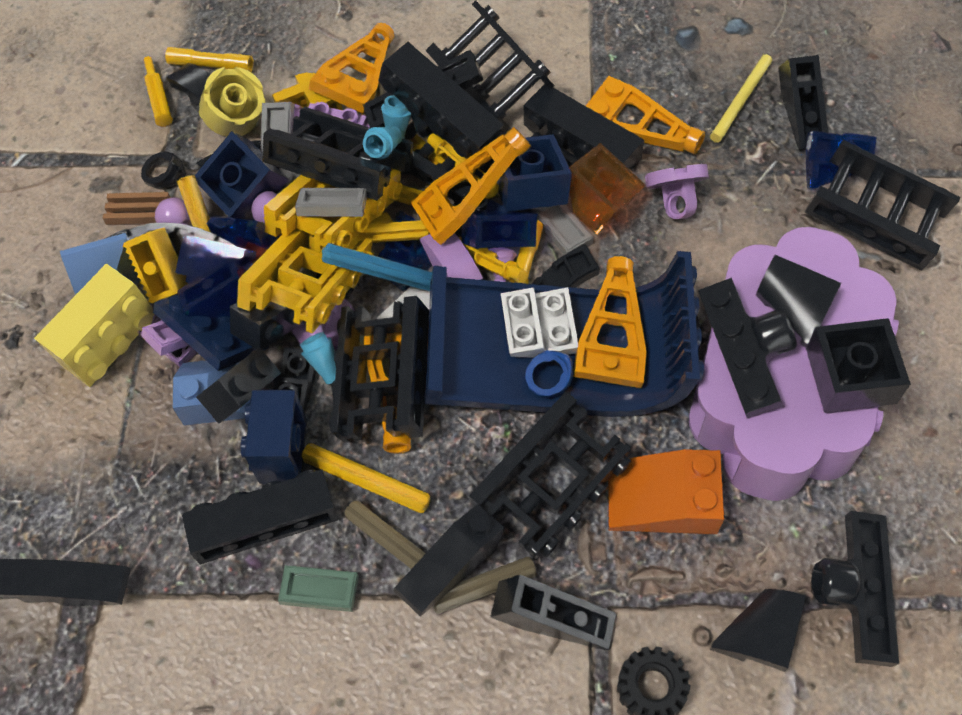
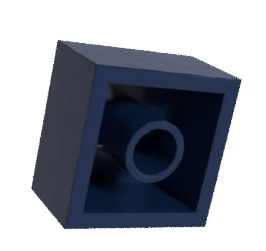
M233 131L230 132L195 174L198 185L229 218L248 226L255 221L251 212L254 199L265 191H272L278 194L289 181L276 166L263 162V153L252 141Z
M554 134L526 137L525 139L530 143L531 147L523 155L516 157L497 181L499 184L498 193L505 211H521L524 209L568 204L572 173Z
M252 390L251 404H246L244 416L248 430L247 436H243L241 439V456L247 460L249 470L254 473L259 484H266L272 481L283 482L296 478L303 471L301 455L305 449L307 419L296 391Z

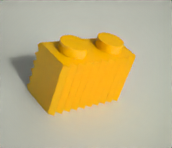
M164 227L124 242L123 247L127 248L128 259L132 260L131 265L135 267L134 271L138 273L137 278L141 279L140 284L144 285L142 290L147 291L145 296L149 297L148 302L153 304L156 301L191 287Z

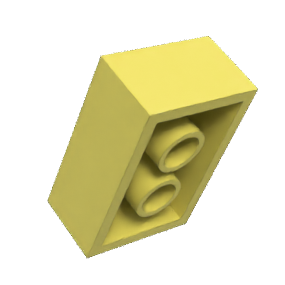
M105 264L34 339L63 368L88 387H91L96 380L105 375L107 368L119 355L124 354L128 350L132 341L139 335L138 331H142V327L152 323L155 314L153 313V307L135 283L108 264Z

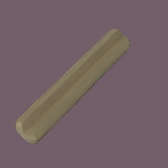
M354 500L346 508L344 514L349 521L410 569L426 554L359 501Z
M527 556L464 580L434 604L433 609L436 614H441L495 593L499 581L519 574L530 579L536 576L535 564L531 557Z

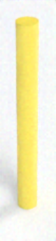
M767 54L762 55L711 133L710 138L716 143L721 142L772 62L771 56Z

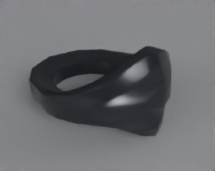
M165 151L152 155L146 160L141 169V178L145 184L154 188H167L177 185V180L186 176L182 161L174 153ZM159 160H166L169 163L165 173L160 174L158 177H149V170L154 163Z

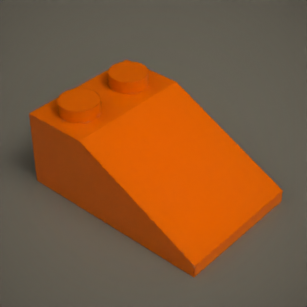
M683 449L629 458L632 462L619 477L613 474L608 479V531L718 534L724 521L720 450Z

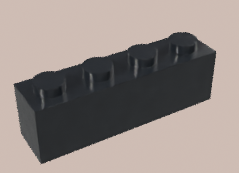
M406 42L382 63L378 82L381 83L384 90L397 97L405 104L410 113L421 118L429 125L434 134L441 136L453 146L458 155L467 159L498 138L504 124L411 43Z
M544 84L523 105V125L531 132H539L542 135L554 134L557 143L563 149L585 162L592 163L601 168L620 183L642 159L644 139L555 88L550 90Z
M323 469L303 471L296 478L283 482H268L261 489L248 493L236 492L229 495L226 500L213 504L201 503L194 506L191 511L182 513L189 551L199 565L339 520Z

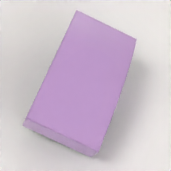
M455 233L442 245L437 243L430 234L420 239L432 266L447 267V277L483 279L473 258Z

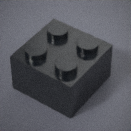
M889 318L815 327L806 346V351L824 413L898 404L911 383Z

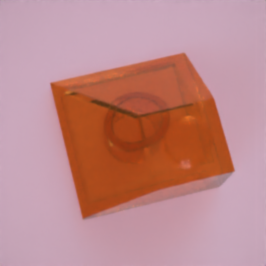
M601 143L569 167L572 173L569 193L573 213L596 235L608 226L646 186Z

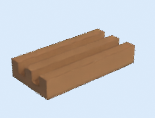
M168 192L107 193L106 199L108 203H105L106 213L103 214V220L106 225L156 223L155 212L145 211H155L162 200L171 197ZM127 211H132V212H133V213H115V212H127Z

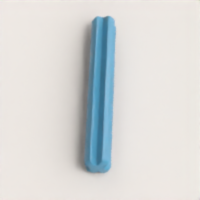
M328 243L322 249V261L324 263L430 291L432 275L430 271Z

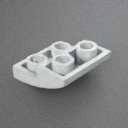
M534 287L501 293L510 357L533 358L546 350L557 351L567 355L576 354L578 339L568 287L535 293Z

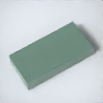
M285 565L278 602L280 605L353 612L359 577L358 573Z

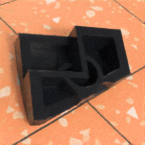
M774 255L760 283L756 296L765 306L773 310L781 309L788 315L793 329L801 337L800 344L806 348L815 327L821 326L841 282Z
M764 589L712 642L710 650L743 662L746 659H750L785 672L789 667L806 595L786 590Z

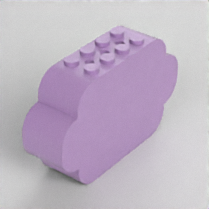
M812 227L796 228L784 234L779 240L777 247L768 245L747 246L739 250L729 263L725 280L732 277L742 305L749 317H758L774 311L772 308L765 306L756 296V293L774 255H778L841 282L821 326L889 318L894 335L896 336L899 320L894 319L896 296L892 286L880 274L859 267V257L856 249L846 238L839 234ZM711 327L703 359L704 374L702 380L696 386L689 413V426L694 438L708 450H720V454H723V469L731 484L745 494L766 500L780 501L796 495L803 488L808 478L825 481L837 479L845 475L851 469L865 446H869L873 433L878 432L881 427L883 411L878 410L879 406L824 413L806 348L800 344L801 337L795 332L796 348L772 357L767 362L783 406L747 419Z

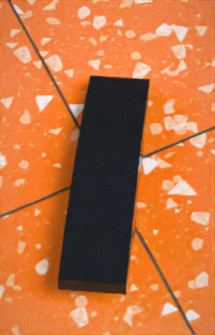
M0 559V599L16 598L26 603L56 602L63 606L122 605L131 568L120 565L78 561Z

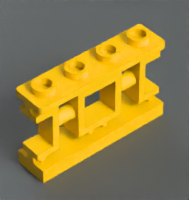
M393 169L390 172L389 185L384 187L383 196L376 201L367 198L363 217L296 216L295 205L301 188H338L300 175L264 205L265 233L274 237L281 233L287 237L297 228L314 235L315 249L317 250L323 249L328 243L348 248L353 239L360 233H363L376 217H380L393 201L398 200L403 189V185L400 183L401 171Z
M296 228L287 237L281 235L238 279L237 307L250 311L256 305V309L263 310L270 302L294 310L293 323L300 325L302 321H306V331L313 334L321 323L325 324L328 321L333 308L336 305L340 306L347 291L350 288L356 287L362 273L324 263L322 261V249H315L314 235ZM355 238L348 246L349 249L374 255L371 252V239L365 238L360 244V240ZM303 267L322 275L317 279L298 271Z

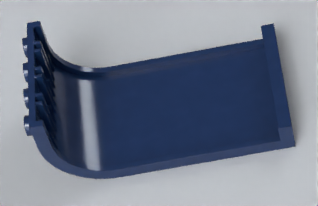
M677 251L669 267L659 278L648 284L635 287L647 351L642 387L636 388L573 377L570 386L563 393L550 398L538 397L528 389L525 381V371L533 358L510 357L501 293L533 287L535 293L567 287L447 277V267L433 266L429 298L425 404L547 412L566 391L577 400V405L580 408L583 407L588 411V416H637L661 411L678 404L690 394L696 384L702 380L704 374V363L702 360H699L698 355L702 334L701 329L696 327V317L699 311V298L694 296L697 269L696 266H692L691 252ZM568 287L578 341L600 290ZM608 295L605 311L626 315V298ZM604 324L601 327L597 336L599 344L621 348L627 347L626 331L622 326ZM569 354L574 369L576 354ZM555 360L539 364L533 372L534 383L542 389L554 387L560 381V376L563 374L561 365Z

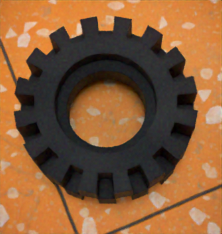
M655 646L654 650H649V647H643L640 652L634 651L630 654L629 659L625 660L618 677L617 693H620L619 700L622 706L625 705L628 708L627 713L629 715H677L688 699L691 685L688 684L690 679L689 672L684 671L683 666L685 664L681 659L677 661L673 658L675 653L670 650L668 653L661 652L662 647ZM647 671L661 673L668 682V693L659 700L646 698L639 690V677Z

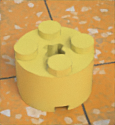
M224 67L215 70L206 80L199 103L200 117L212 131L227 137L231 131L241 136L249 133L257 124L262 112V103H265L261 82L254 74L243 68L225 69Z

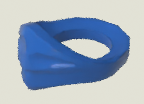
M546 350L538 354L531 360L525 371V381L528 389L538 397L550 398L563 393L570 386L574 375L573 362L569 355L557 351ZM555 360L561 365L563 370L560 381L550 389L539 388L533 381L534 369L543 362Z

